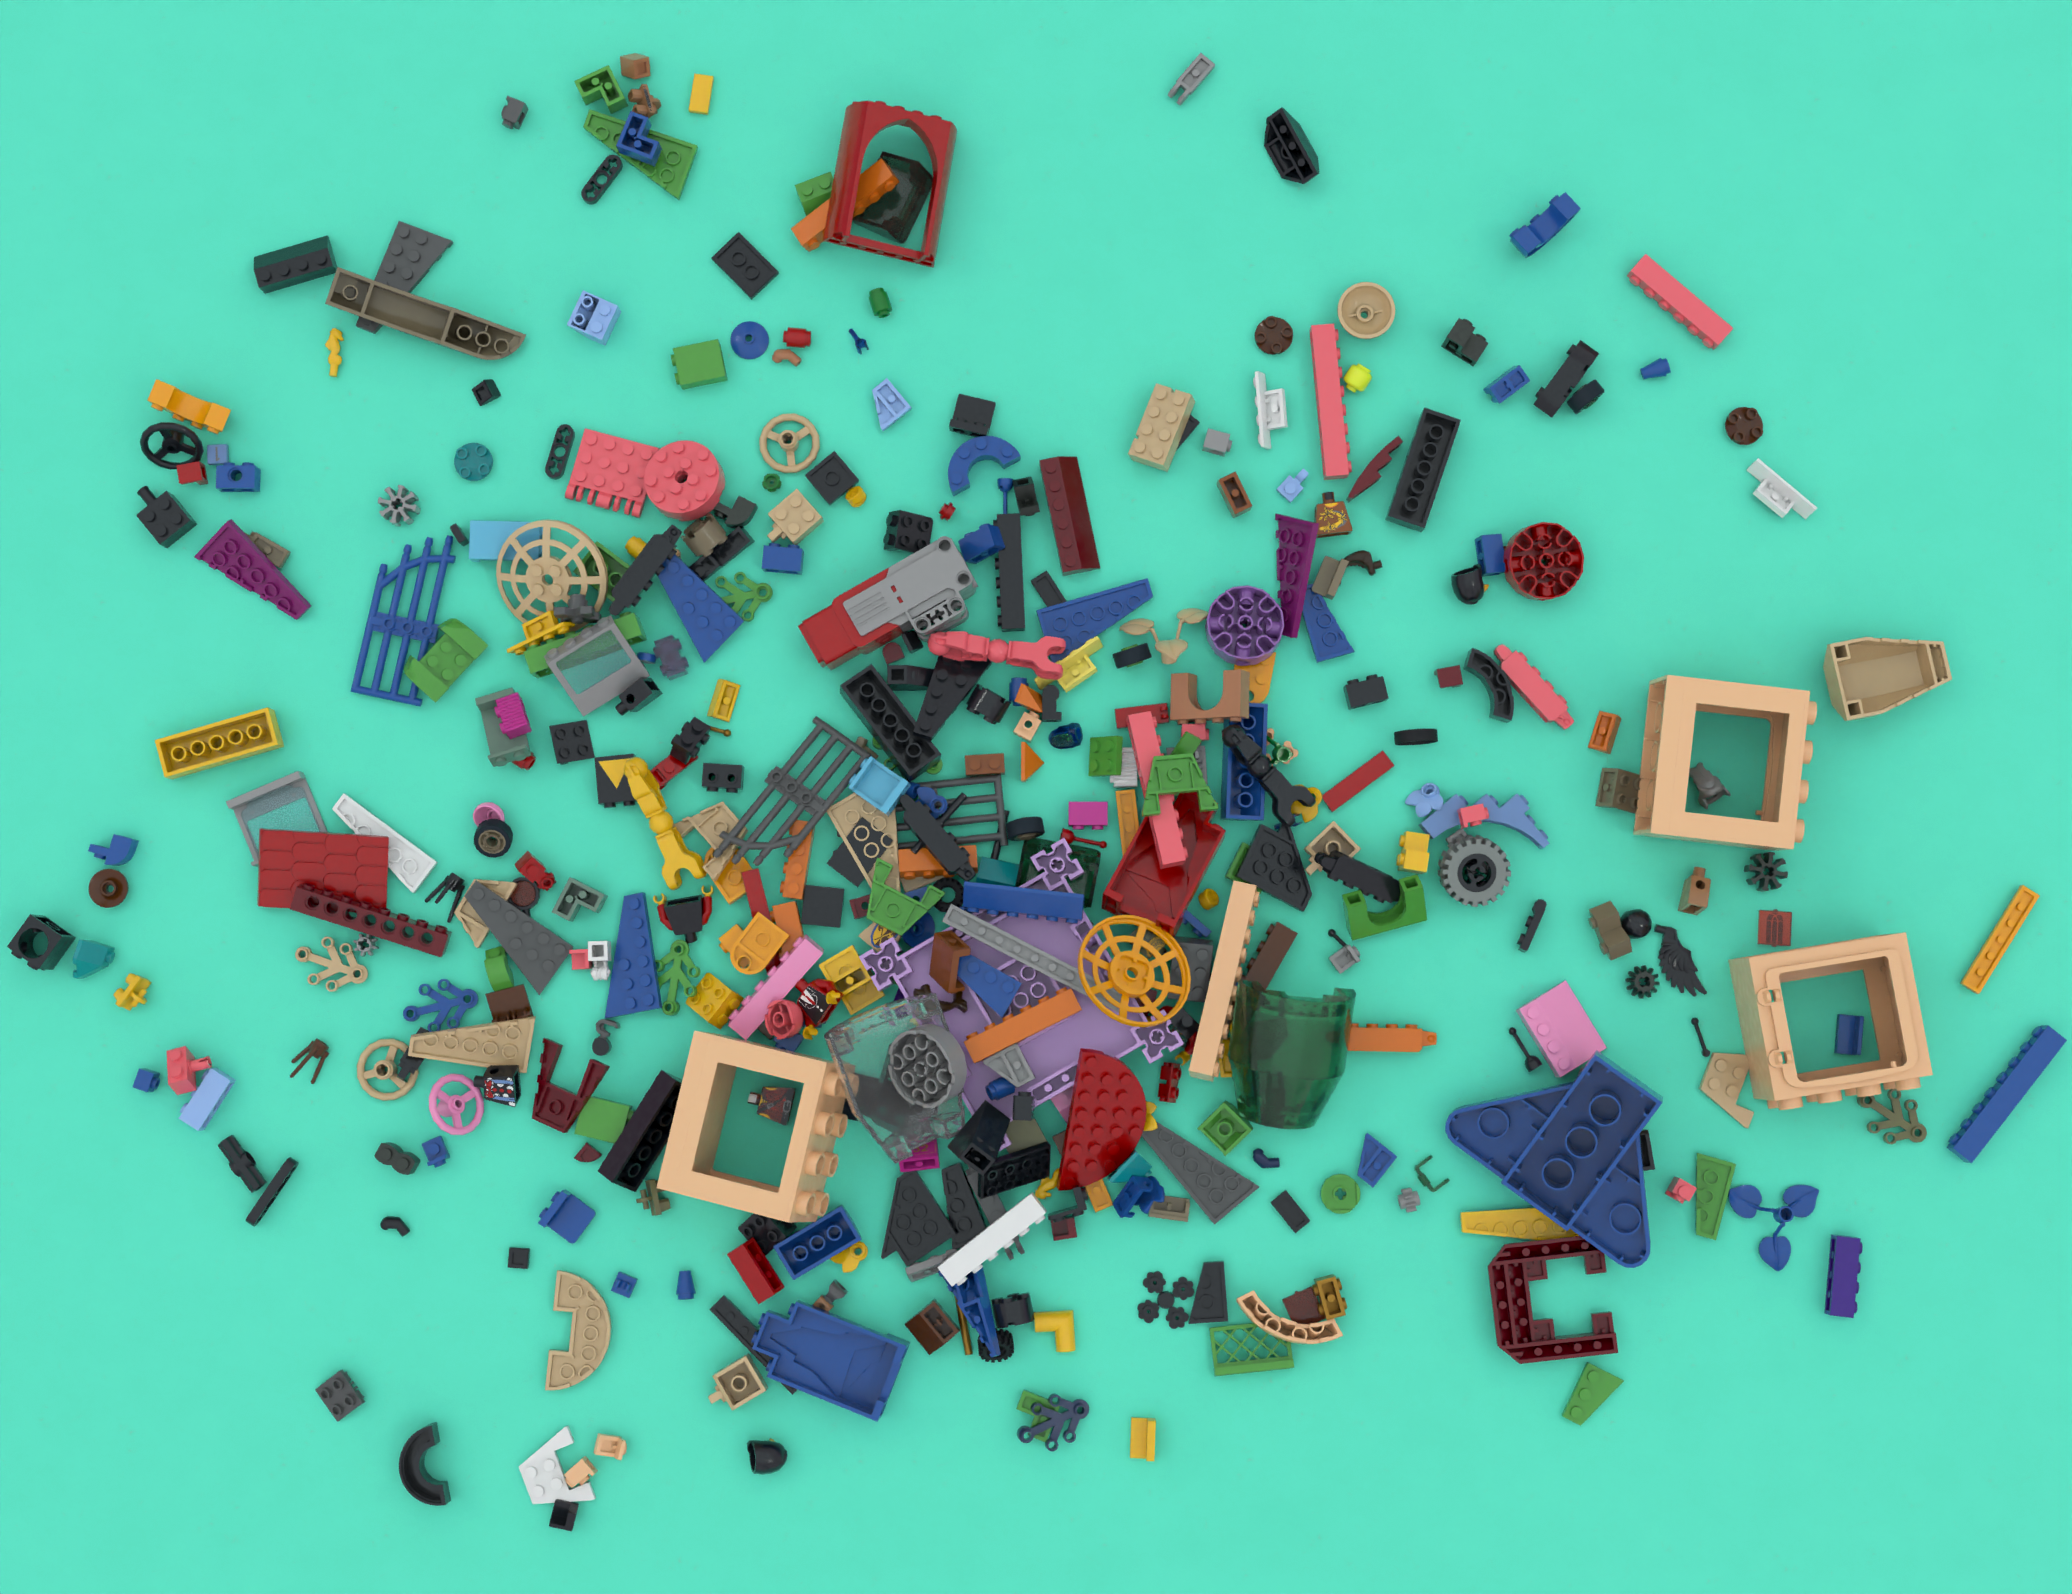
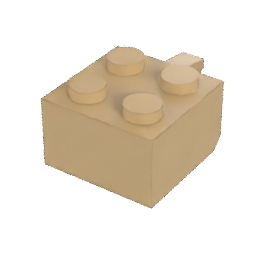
M796 489L768 513L774 522L772 525L774 529L767 537L772 543L780 537L782 539L787 537L793 545H797L822 524L824 520L800 491Z
M1332 821L1304 848L1311 856L1308 859L1311 864L1305 871L1309 876L1317 869L1320 872L1322 871L1323 867L1314 860L1318 852L1330 855L1332 851L1337 850L1353 857L1361 848L1335 821Z
M748 1353L714 1373L712 1377L717 1384L715 1386L716 1392L709 1395L708 1398L711 1404L719 1399H722L723 1402L727 1401L733 1411L765 1392L768 1386Z

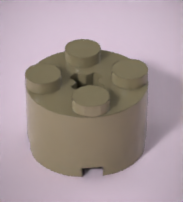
M711 513L706 514V519L702 521L700 518L695 520L684 530L685 536L681 535L682 540L695 556H709L713 552L712 548L717 544H722L728 538L725 530Z

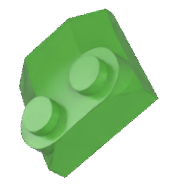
M1225 1100L1197 1129L1226 1156L1253 1130V1127L1249 1120L1233 1104Z

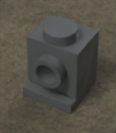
M507 96L508 105L503 107L501 113L502 125L509 129H513V127L520 129L528 107L524 102Z

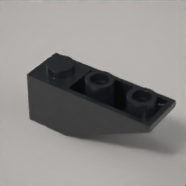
M887 665L888 686L892 691L927 690L934 669L909 665Z

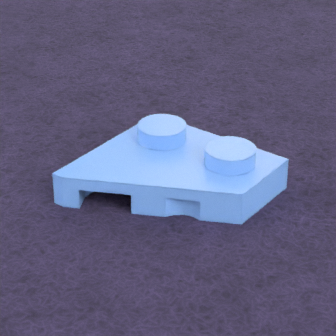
M887 378L872 390L882 431H885L911 410V406Z

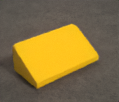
M718 679L707 716L729 722L740 685L724 679Z

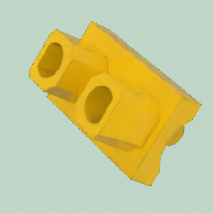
M130 973L125 979V982L129 984L126 990L119 988L113 994L117 1000L115 1004L129 1011L136 1007L139 1002L145 1005L147 1000L144 998V995L147 993L146 989L152 983L146 978Z

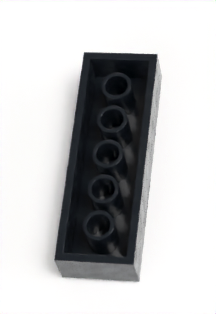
M1427 408L1422 410L1385 518L1386 521L1419 532L1424 530L1461 422L1460 419Z
M872 664L840 685L842 697L909 783L940 762L941 753L931 740L913 735L916 721Z
M663 1070L660 1071L607 1157L598 1169L600 1174L612 1183L634 1192L637 1191L668 1142L682 1079Z

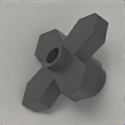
M582 594L570 595L568 607H554V616L560 618V622H572L573 624H583V622L597 623L601 619V614L595 612L593 606H588L586 596Z

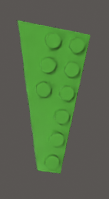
M589 110L583 126L587 132L676 199H680L698 150L697 145L649 130L647 138L658 141L662 148L654 167L619 153L616 145L626 121Z

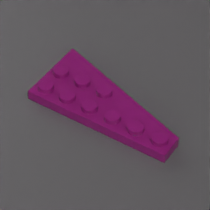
M1275 514V520L1278 521L1279 528L1276 531V538H1279V548L1276 551L1277 580L1280 581L1278 598H1281V610L1284 619L1282 635L1297 638L1319 523Z
M232 519L228 520L194 556L196 559L208 563L209 567L214 570H220L227 578L250 592H256L263 600H269L278 609L296 620L311 607L310 603Z

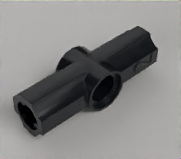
M234 1135L227 1137L218 1144V1147L228 1159L231 1170L235 1175L241 1177L251 1193L267 1183L255 1166L254 1158L249 1152L244 1151Z

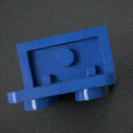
M557 1191L551 1199L553 1203L549 1209L546 1207L539 1215L541 1219L538 1223L544 1228H551L568 1242L575 1243L595 1217L596 1212L569 1191Z

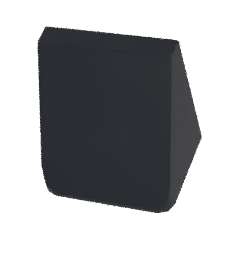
M492 379L483 380L472 389L480 406L501 396Z
M915 631L902 634V638L911 654L923 648V644Z

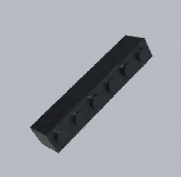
M1020 513L997 514V520H993V526L999 527L1005 545L1004 549L998 551L999 558H995V570H999L1000 577H996V589H1000V596H997V608H1001V615H997L998 627H1002V632L1025 631Z

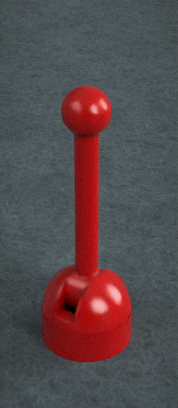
M1062 829L1060 840L1065 838L1068 844H1071L1073 841L1098 845L1100 848H1106L1107 846L1105 841L1098 842L1075 837L1071 830Z

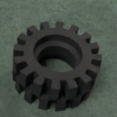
M944 877L933 884L934 887L940 890L949 887L955 891V898L952 902L946 903L940 899L934 905L936 909L947 913L951 904L959 908L962 906L964 888L958 880Z
M995 1328L1001 1354L995 1357H990V1351L985 1343L980 1341L979 1335L977 1339L978 1351L982 1360L985 1359L987 1362L991 1360V1363H995V1360L1002 1362V1359L1007 1360L1008 1357L1014 1354L1013 1336L1008 1330L1004 1331L1000 1328L997 1331V1328Z

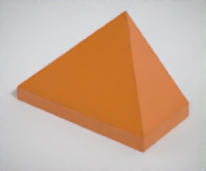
M1021 683L1015 702L1034 713H1042V695Z
M1021 742V782H1026L1044 762L1026 742Z

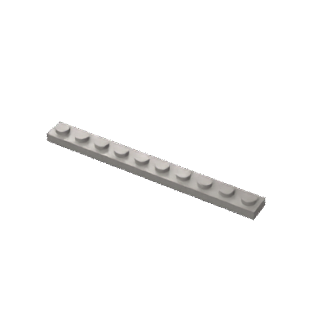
M953 904L950 905L942 922L1089 997L1081 983L1077 968ZM1084 972L1089 987L1096 986L1094 978ZM1114 988L1106 990L1113 999L1120 1003L1122 994L1118 993ZM1101 993L1095 994L1096 998L1104 1006L1119 1013V1008L1108 1002Z

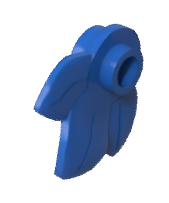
M930 787L917 788V794L920 799L916 800L915 803L917 801H920L922 805L926 803L932 810L930 814L935 819L947 810L948 803L943 796L937 795ZM938 801L942 804L940 809H937L935 807V804Z
M1153 1176L1147 1177L1151 1182L1146 1185L1153 1187V1190L1151 1192H1143L1134 1204L1135 1206L1139 1205L1145 1214H1148L1154 1201L1162 1203L1165 1198L1163 1186L1159 1185V1182Z

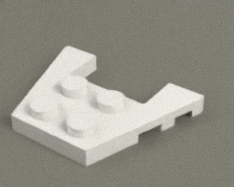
M565 1426L519 1466L532 1504L555 1503L556 1499L569 1502L596 1499L590 1481L570 1489L565 1481L566 1477L564 1476L556 1450L574 1443L569 1426Z

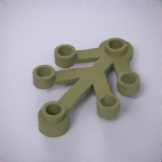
M1890 1089L1887 1093L1888 1098L1891 1100L1893 1112L1876 1102L1874 1096H1868L1870 1098L1868 1104L1864 1101L1865 1097H1857V1103L1861 1107H1871L1889 1119L1881 1122H1869L1867 1130L1870 1133H1878L1882 1129L1897 1126L1906 1130L1895 1134L1892 1132L1885 1133L1883 1136L1885 1143L1894 1144L1898 1140L1908 1138L1912 1142H1922L1926 1138V1128L1918 1122L1916 1113L1918 1104L1915 1100L1908 1099L1905 1101L1904 1108L1908 1111L1910 1123L1904 1120L1899 1101L1901 1098L1900 1091H1896V1098H1893L1891 1095L1896 1089ZM1909 1102L1914 1104L1912 1109L1908 1107ZM1872 1124L1876 1125L1875 1131L1871 1130ZM1916 1129L1920 1131L1919 1136L1914 1134ZM1888 1135L1893 1136V1140L1891 1142H1889L1887 1139Z

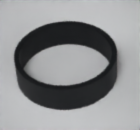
M1411 729L1394 732L1395 745H1420L1438 742L1437 729Z

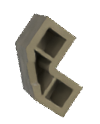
M1608 901L1589 909L1591 918H1588L1591 928L1597 934L1602 953L1604 955L1607 954L1610 960H1614L1632 952L1630 938L1622 928L1619 912L1612 902Z

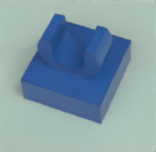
M618 1272L611 1291L630 1298L638 1279Z

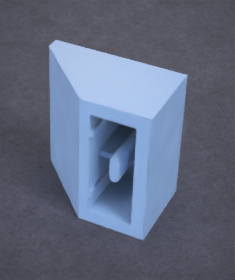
M583 290L567 326L605 346L621 314V310L618 305Z

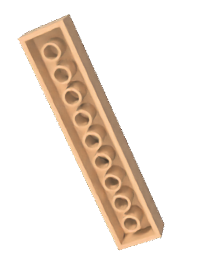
M1233 880L1189 1067L1190 1077L1213 1082L1214 1077L1218 1078L1220 1063H1218V1060L1223 1058L1225 1050L1223 1039H1227L1229 1033L1227 1021L1232 1020L1234 1009L1231 1004L1232 1001L1236 1002L1238 986H1236V983L1241 982L1243 971L1240 966L1241 963L1245 964L1247 956L1245 944L1249 945L1251 929L1249 927L1254 926L1256 917L1254 907L1258 908L1260 892H1257V885Z

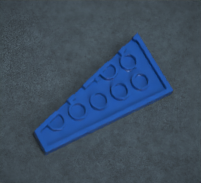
M675 554L670 561L668 559L663 564L665 568L658 577L705 663L745 620Z
M1148 578L1036 610L1044 637H1058L1066 642V648L1063 653L1049 655L1051 662L1056 663L1064 659L1071 651L1083 646L1087 640L1098 636L1153 598Z
M643 892L624 896L605 1018L662 1008L647 902Z

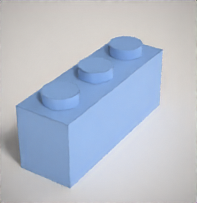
M210 1068V1070L205 1071L201 1078L203 1081L200 1086H196V1091L191 1093V1100L189 1103H185L180 1110L181 1115L178 1119L197 1131L205 1130L236 1081L218 1068Z

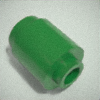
M883 288L871 290L869 292V301L874 316H879V318L889 316L892 307L887 292Z

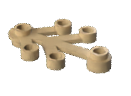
M324 937L321 941L322 946L327 948L332 960L313 954L309 947H299L295 952V957L300 962L311 961L328 967V969L320 973H312L308 976L307 981L311 985H318L320 981L338 972L347 974L338 980H329L326 983V989L330 992L337 991L339 987L349 982L355 984L363 983L368 977L367 968L357 963L352 952L353 947L349 943H343L340 946V952L346 955L350 967L342 963L332 937ZM327 939L331 940V944L329 946H326L325 941ZM346 945L349 947V951L347 953L343 951V948ZM301 951H305L306 956L304 958L300 957ZM357 970L361 973L358 978L355 977V971ZM312 976L317 977V981L315 983L311 981ZM331 982L335 983L333 990L329 987Z

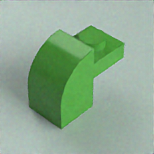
M500 946L486 950V960H484L493 990L498 991L514 987L513 973L508 965L505 949Z

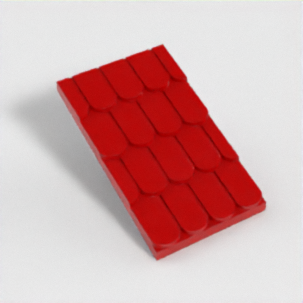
M259 828L257 905L273 908H290L296 887L303 883H310L319 890L328 889L338 896H350L356 902L366 901L371 903L372 907L378 909L379 907L386 908L389 837ZM312 896L311 902L314 905H319L318 898ZM331 902L330 908L333 911H338L337 904ZM352 908L349 909V912L357 913L356 910Z

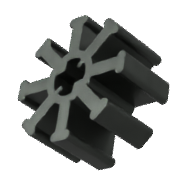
M1774 852L1763 853L1764 860L1761 854L1750 857L1757 867L1752 864L1745 865L1744 872L1750 871L1756 874L1752 878L1746 879L1748 885L1756 884L1760 880L1757 891L1761 892L1769 890L1768 883L1771 886V890L1782 886L1775 877H1779V879L1788 877L1787 871L1780 872L1776 869L1786 864L1783 858L1776 859V862L1772 864ZM1768 868L1769 872L1767 874L1769 875L1763 874L1764 869Z

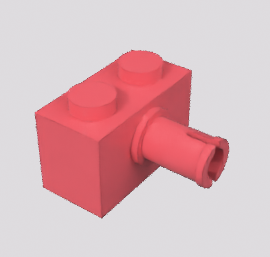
M186 1046L168 1050V1085L177 1095L196 1091V1071L212 1068V1065H209L212 1064L210 1057L206 1056L195 1060V1057Z

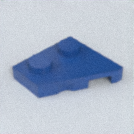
M1367 1133L1357 1175L1371 1187H1374L1397 1156Z

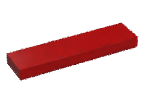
M1382 750L1323 794L1322 800L1333 812L1394 767V764Z

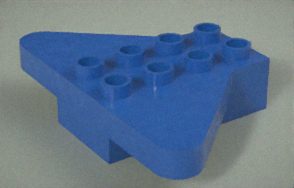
M1596 1050L1573 1082L1464 1105L1456 1108L1449 1115L1445 1131L1452 1143L1502 1179L1501 1183L1566 1231L1570 1228L1619 1265L1635 1268L1647 1261L1650 1254L1651 1241L1640 1132L1662 1104L1663 1097Z

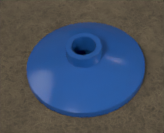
M748 321L739 324L733 330L730 341L733 351L739 357L756 359L767 350L769 337L762 325ZM747 336H752V340L749 342L745 339Z
M927 912L902 936L907 945L914 948L934 936L935 924L932 916Z

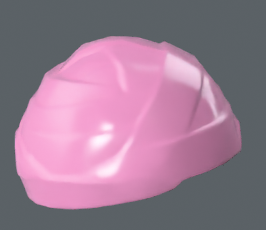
M493 802L479 804L474 810L473 820L477 827L487 819H499L505 822L503 810Z

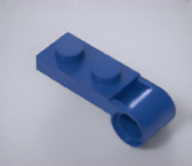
M1188 910L1185 911L1182 923L1185 925L1189 923L1193 927L1192 931L1199 938L1202 936L1206 938L1212 931Z

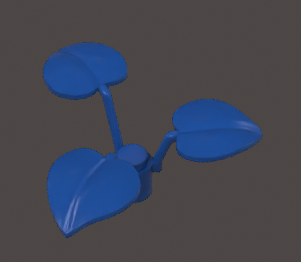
M1741 1185L1729 1190L1728 1198L1730 1205L1739 1216L1753 1218L1757 1210L1772 1212L1775 1221L1780 1223L1773 1233V1237H1765L1759 1244L1760 1257L1775 1271H1780L1785 1267L1791 1254L1789 1240L1784 1236L1777 1237V1234L1785 1226V1222L1791 1221L1794 1216L1803 1218L1813 1212L1819 1190L1808 1185L1791 1186L1783 1194V1201L1788 1206L1776 1209L1759 1206L1762 1196L1754 1186Z

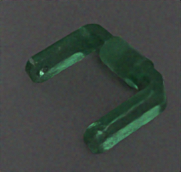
M1429 1155L1418 1163L1414 1170L1418 1174L1417 1178L1422 1185L1426 1186L1429 1191L1435 1192L1450 1180L1446 1178L1434 1188L1431 1186L1429 1179L1419 1169V1167L1433 1158L1432 1155Z

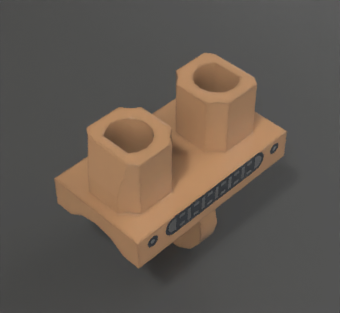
M641 84L639 89H631L628 93L629 101L637 102L632 108V112L648 118L658 113L657 110L661 107V102L659 99L654 98L653 95H650L647 84Z

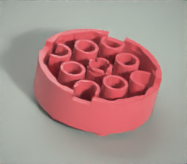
M676 441L662 447L652 456L645 470L644 486L649 499L663 515L668 518L678 519L679 521H692L711 512L720 501L719 498L725 488V475L718 460L704 445L694 441Z

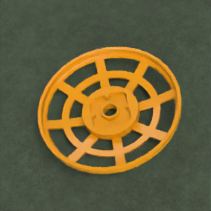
M1117 915L1106 918L1097 923L1087 933L1078 953V973L1086 994L1107 1016L1122 1024L1134 1027H1151L1168 1021L1183 1007L1190 991V968L1182 948L1169 933L1162 930L1161 926H1155L1156 923L1134 915ZM1114 924H1133L1139 926L1135 937L1127 935L1113 937L1110 926ZM1102 929L1106 941L1093 955L1085 950L1086 945ZM1146 929L1160 937L1169 946L1171 951L1161 955L1151 944L1144 941ZM1117 943H1133L1132 950L1120 952ZM1107 947H1110L1114 955L1110 963L1100 959L1101 954ZM1140 948H1145L1155 959L1149 962L1146 957L1139 953ZM1175 957L1181 970L1182 987L1170 985V973L1166 962ZM1083 958L1092 963V974L1096 986L1089 987L1083 970ZM1158 966L1162 970L1163 983L1154 980V968ZM1098 967L1107 970L1109 981L1100 982ZM1127 970L1132 971L1135 978H1131L1127 974ZM1114 988L1118 993L1122 994L1120 1003L1113 999L1106 990ZM1150 988L1162 990L1159 997L1153 1003L1146 995ZM1168 992L1180 994L1174 1008L1167 1015L1163 1016L1156 1007L1164 1001ZM1101 993L1108 1002L1119 1008V1015L1106 1008L1096 998L1095 994ZM1129 997H1139L1145 1006H1128ZM1149 1011L1156 1018L1152 1022L1132 1021L1127 1019V1012L1143 1013Z

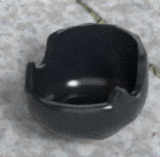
M1641 909L1626 911L1620 918L1621 926L1630 939L1642 938L1651 930V918L1646 911Z

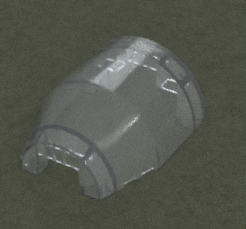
M936 993L914 995L875 1007L841 1022L824 1035L852 1114L895 1164L913 1156L911 1150L937 1138L950 1139L956 1136L965 1125L964 1106H962L964 1088L956 1097L933 1108H923V1106L917 1104L912 1105L899 1094L893 1085L888 1070L890 1046L901 1033L923 1024L937 1025L950 1033Z

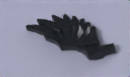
M1656 924L1654 932L1663 934L1661 943L1663 946L1660 948V955L1658 956V959H1661L1659 966H1663L1661 973L1664 974L1666 972V980L1670 981L1671 979V987L1675 988L1677 984L1680 993H1684L1685 986L1692 996H1696L1695 989L1704 995L1707 994V991L1695 974L1698 970L1692 961L1691 951L1681 945L1677 937V930L1672 927Z

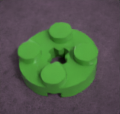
M1334 1174L1325 1179L1320 1191L1321 1200L1325 1207L1332 1212L1345 1214L1353 1210L1358 1204L1360 1188L1354 1179L1348 1175ZM1339 1188H1342V1191L1346 1192V1195L1342 1196V1199H1339L1338 1196H1335V1192H1337Z

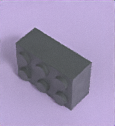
M1175 936L1174 939L1182 948L1190 968L1191 984L1186 1001L1205 1002L1209 986L1213 941ZM1175 957L1171 959L1170 985L1182 987L1181 970ZM1170 992L1167 994L1168 999L1178 1000L1180 994Z

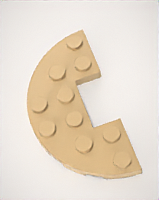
M557 1270L553 1311L573 1312L569 1351L549 1350L545 1390L569 1388L590 1376L604 1359L611 1339V1318L601 1294L584 1278L562 1270Z

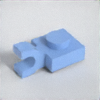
M1303 468L1294 479L1289 475L1276 491L1291 503L1304 489L1300 484L1309 473Z

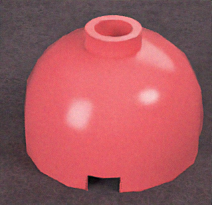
M782 999L772 1001L768 1005V1014H765L764 1020L771 1036L774 1035L777 1037L776 1039H786L795 1036L801 1030L804 1020L803 1012L795 1002Z

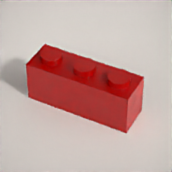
M753 1237L727 1254L758 1304L784 1288L783 1283Z

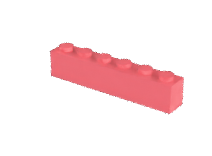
M1647 254L1628 273L1627 277H1629V281L1633 285L1642 288L1647 297L1655 299L1661 309L1669 311L1678 323H1683L1692 335H1697L1702 339V343L1706 347L1714 350L1732 331V326Z

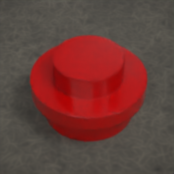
M951 502L948 505L944 503L939 511L941 514L940 519L948 521L956 508L952 506Z

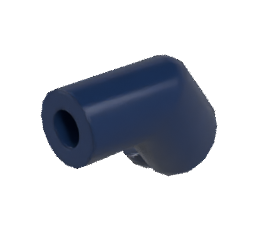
M1255 1149L1253 1151V1160L1261 1168L1280 1167L1279 1158H1267L1263 1154L1262 1149Z

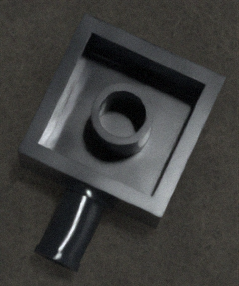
M148 486L142 487L137 492L147 504V507L136 516L157 542L165 548H169L197 525L177 498L168 491H165L158 498L154 496Z

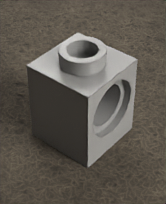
M1208 428L1202 451L1225 456L1226 451L1230 452L1232 441L1229 440L1230 434Z

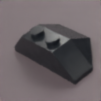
M1283 107L1267 117L1264 147L1281 178L1305 184L1319 174L1318 156L1301 125Z

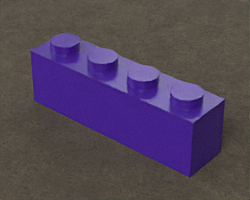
M1831 1234L1825 1314L1854 1318V1313L1857 1312V1302L1855 1301L1856 1294L1859 1291L1857 1275L1861 1270L1859 1254L1862 1253L1863 1248L1860 1238Z

